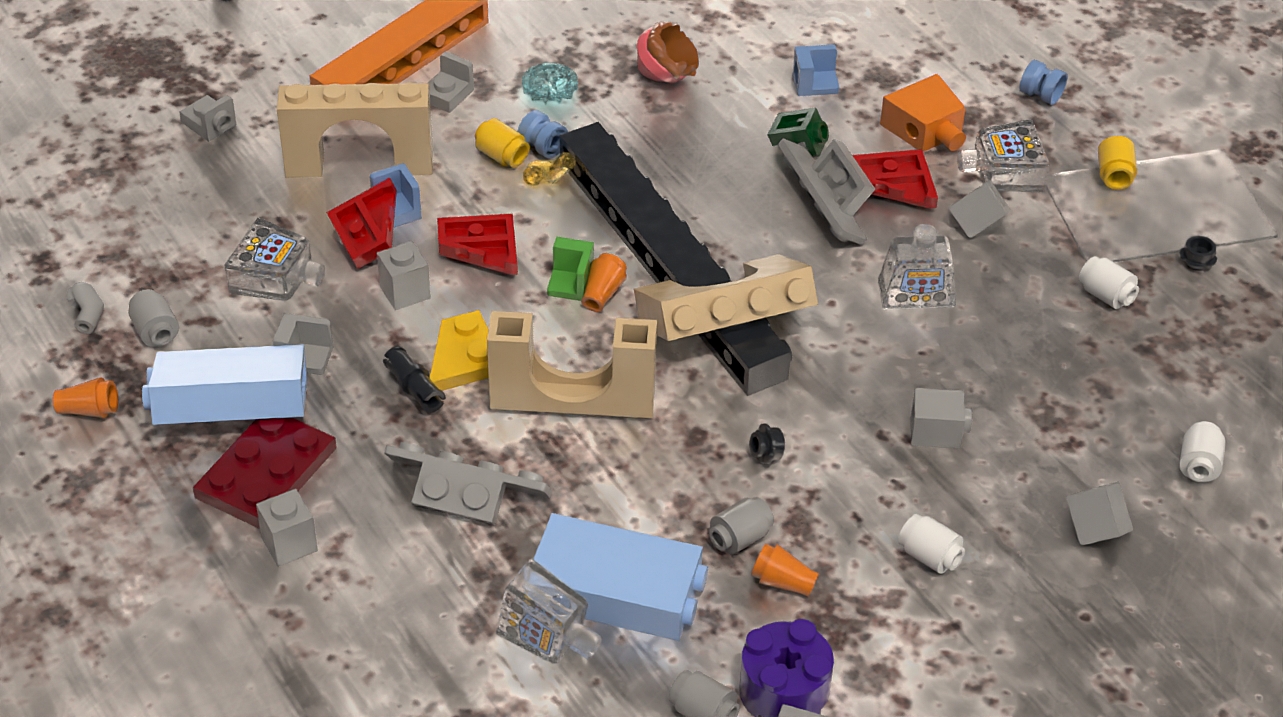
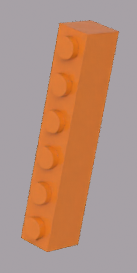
M424 0L309 75L310 85L399 84L488 24V0Z

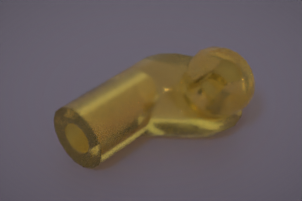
M563 152L555 160H535L529 163L523 171V179L530 186H537L540 183L546 185L555 184L575 167V158L571 153Z

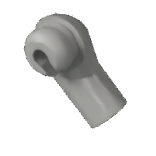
M78 282L68 289L66 296L68 302L73 299L75 300L72 304L73 307L81 308L74 324L75 328L83 334H91L102 314L104 303L90 284Z

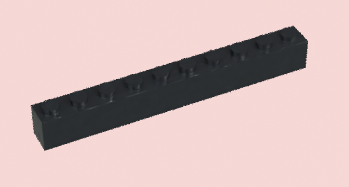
M599 122L560 135L561 165L656 283L671 280L683 286L699 287L732 282L726 269L722 266L720 267L710 256L706 245L699 243L691 233L686 221L679 219L672 210L669 201L659 195L654 189L650 178L644 176L639 171L633 158L623 152L618 146L614 135L608 134ZM766 317L698 334L747 396L782 383L789 378V367L792 361L791 349L788 343L780 339L771 329Z

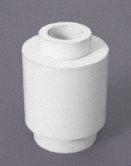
M1097 256L1090 258L1083 266L1079 275V282L1084 285V289L1115 309H1119L1124 305H1130L1139 292L1137 276L1105 257L1101 259Z
M1206 421L1197 422L1183 436L1180 470L1187 478L1193 481L1209 482L1219 477L1222 472L1225 437L1217 425Z
M914 514L907 520L899 534L898 542L904 546L907 554L940 574L948 569L951 571L956 569L965 555V548L962 547L963 537L929 516L921 517L918 514Z

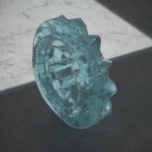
M538 64L529 68L522 77L523 93L530 95L532 101L543 100L545 105L549 101H555L560 104L563 98L572 99L573 92L578 90V77L571 68L563 64Z

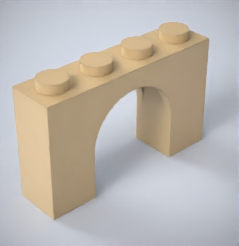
M429 83L279 85L277 116L285 178L322 177L324 162L322 135L332 125L347 120L367 121L382 128L392 140L395 166L404 163L412 175L433 174Z
M778 254L744 262L745 278L728 283L688 287L668 280L634 288L638 317L645 320H657V336L671 341L818 305L812 266Z
M491 311L487 336L490 409L653 418L657 320L616 318L613 357L611 360L597 370L572 373L561 371L548 365L536 353L533 341V313Z

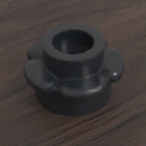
M1197 235L1188 238L1185 247L1181 248L1179 252L1180 258L1186 262L1188 267L1194 270L1212 267L1217 262V257L1215 256L1216 244L1205 236Z
M766 423L760 424L759 430H756L750 436L749 448L751 454L760 463L770 464L773 460H780L785 450V439L780 428L770 427Z

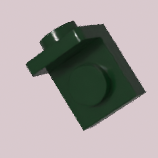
M817 108L778 113L767 136L772 146H777L783 138L796 144L805 142L812 157H819L828 141L829 130L827 124L822 121Z

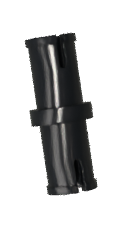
M401 346L392 347L385 353L384 356L387 359H383V364L398 379V385L403 392L412 395L419 402L422 409L428 413L435 412L443 406L444 402L441 400L446 399L445 393L432 382L429 371L422 364L415 363Z

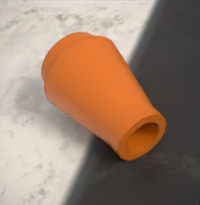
M603 253L591 262L585 293L581 299L584 307L594 312L603 310L607 301L627 278V266L622 259L613 254Z
M100 377L66 389L55 390L53 393L55 412L57 414L67 413L106 418L108 413H115L117 411V387L112 380L105 381L104 378Z
M765 543L751 575L760 579L759 584L800 593L809 597L819 573L811 570L778 544L776 547Z

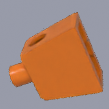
M938 74L883 96L880 125L916 149L927 151L943 143L949 150L956 151L966 140V135L962 132L965 107Z

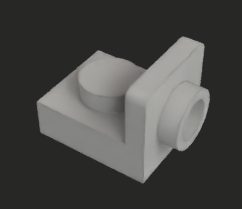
M448 52L440 55V72L428 82L430 105L451 113L474 91L473 64L470 61Z
M206 95L179 111L181 123L208 142L237 125L233 99L228 95L217 101Z

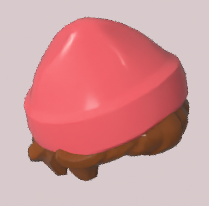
M661 21L655 23L653 27L647 29L639 36L637 40V67L643 76L651 80L676 83L683 80L686 76L696 75V69L699 67L698 52L693 42L690 41L689 37H686L684 31H680V26L677 23L672 24L671 22Z

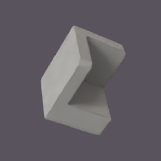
M988 180L949 207L953 216L970 238L1011 211L991 180Z
M284 313L274 336L273 346L304 344L307 373L324 374L334 348L330 320Z
M1119 481L1066 496L1081 545L1119 537L1133 531Z

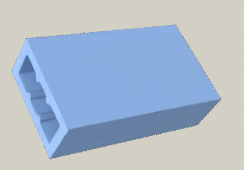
M304 344L157 352L153 367L147 368V385H143L142 388L144 410L151 409L153 425L304 417L307 389Z
M551 513L526 577L527 606L680 641L684 625H692L698 603L697 599H693L696 590L703 592L707 580L708 566L702 565L703 547Z

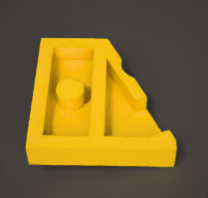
M479 310L441 320L430 379L442 391L489 378L487 354L489 329Z

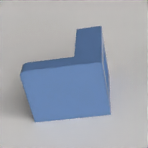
M835 45L795 47L792 74L798 96L839 93V83L835 72L837 58Z
M404 163L370 174L371 188L391 178L397 190L394 228L422 219L419 185Z

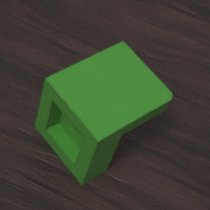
M556 237L553 245V272L547 287L548 296L581 301L585 293L591 262L594 260V242Z

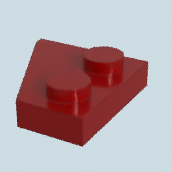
M922 149L852 155L874 186L875 190L872 195L930 209L937 208L938 195Z
M391 178L382 181L326 212L357 269L377 259V252L392 248L397 190Z
M513 213L437 218L439 255L503 273L518 275Z

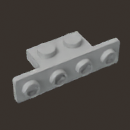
M783 138L778 145L785 154L784 161L796 171L800 177L799 184L816 201L814 206L831 224L830 231L843 242L850 240L863 245L867 237L852 216L873 193L875 188L843 142L833 139L815 161L805 147Z
M400 442L399 448L386 445L384 454L391 460L421 468L411 502L418 507L495 525L505 488L545 498H550L552 494V489L543 482L544 477L533 472L520 470L518 476L503 473L504 467L487 461H479L478 467L464 464L463 457L440 451L439 456L435 457L423 454V447L407 442Z

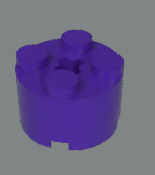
M797 619L793 622H773L753 629L747 634L742 651L739 692L743 705L754 717H758V715L762 717H778L783 704L821 714V709L828 702L830 695L834 656L829 643L816 630V626L812 622L805 619Z

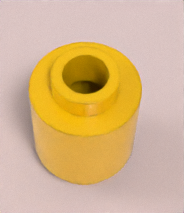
M497 118L484 121L475 132L476 148L504 167L509 165L512 168H517L528 156L530 145L525 141V137Z
M1111 136L1099 144L1098 161L1102 181L1107 187L1114 190L1129 187L1137 175L1134 143L1124 136Z

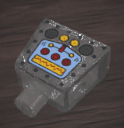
M1032 119L982 128L977 132L975 149L959 150L957 154V164L960 172L978 171L982 183L984 184L991 180L998 191L1045 192L1050 164Z
M260 218L255 220L224 264L229 293L281 301L290 300L301 283L319 287L325 276V266L312 262L310 243L306 237Z
M921 224L914 228L913 236L892 239L878 277L883 309L956 306L954 268L949 241L945 236H937V230L933 226Z
M530 558L505 588L496 634L552 664L559 663L569 649L589 660L602 641V636L583 625L588 608L586 599L535 560Z

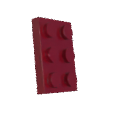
M292 417L255 419L193 486L194 497L260 529L256 504L293 489L299 491L336 450V438Z

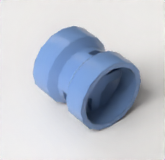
M1034 59L1025 69L1019 88L1022 93L1029 96L1036 94L1041 97L1043 102L1054 105L1060 99L1065 89L1068 74L1059 69L1050 70L1046 67V64Z
M533 110L522 119L517 132L525 137V141L529 143L530 147L535 146L539 154L550 159L560 153V135L568 132V130L556 121L550 122L549 117L541 111Z

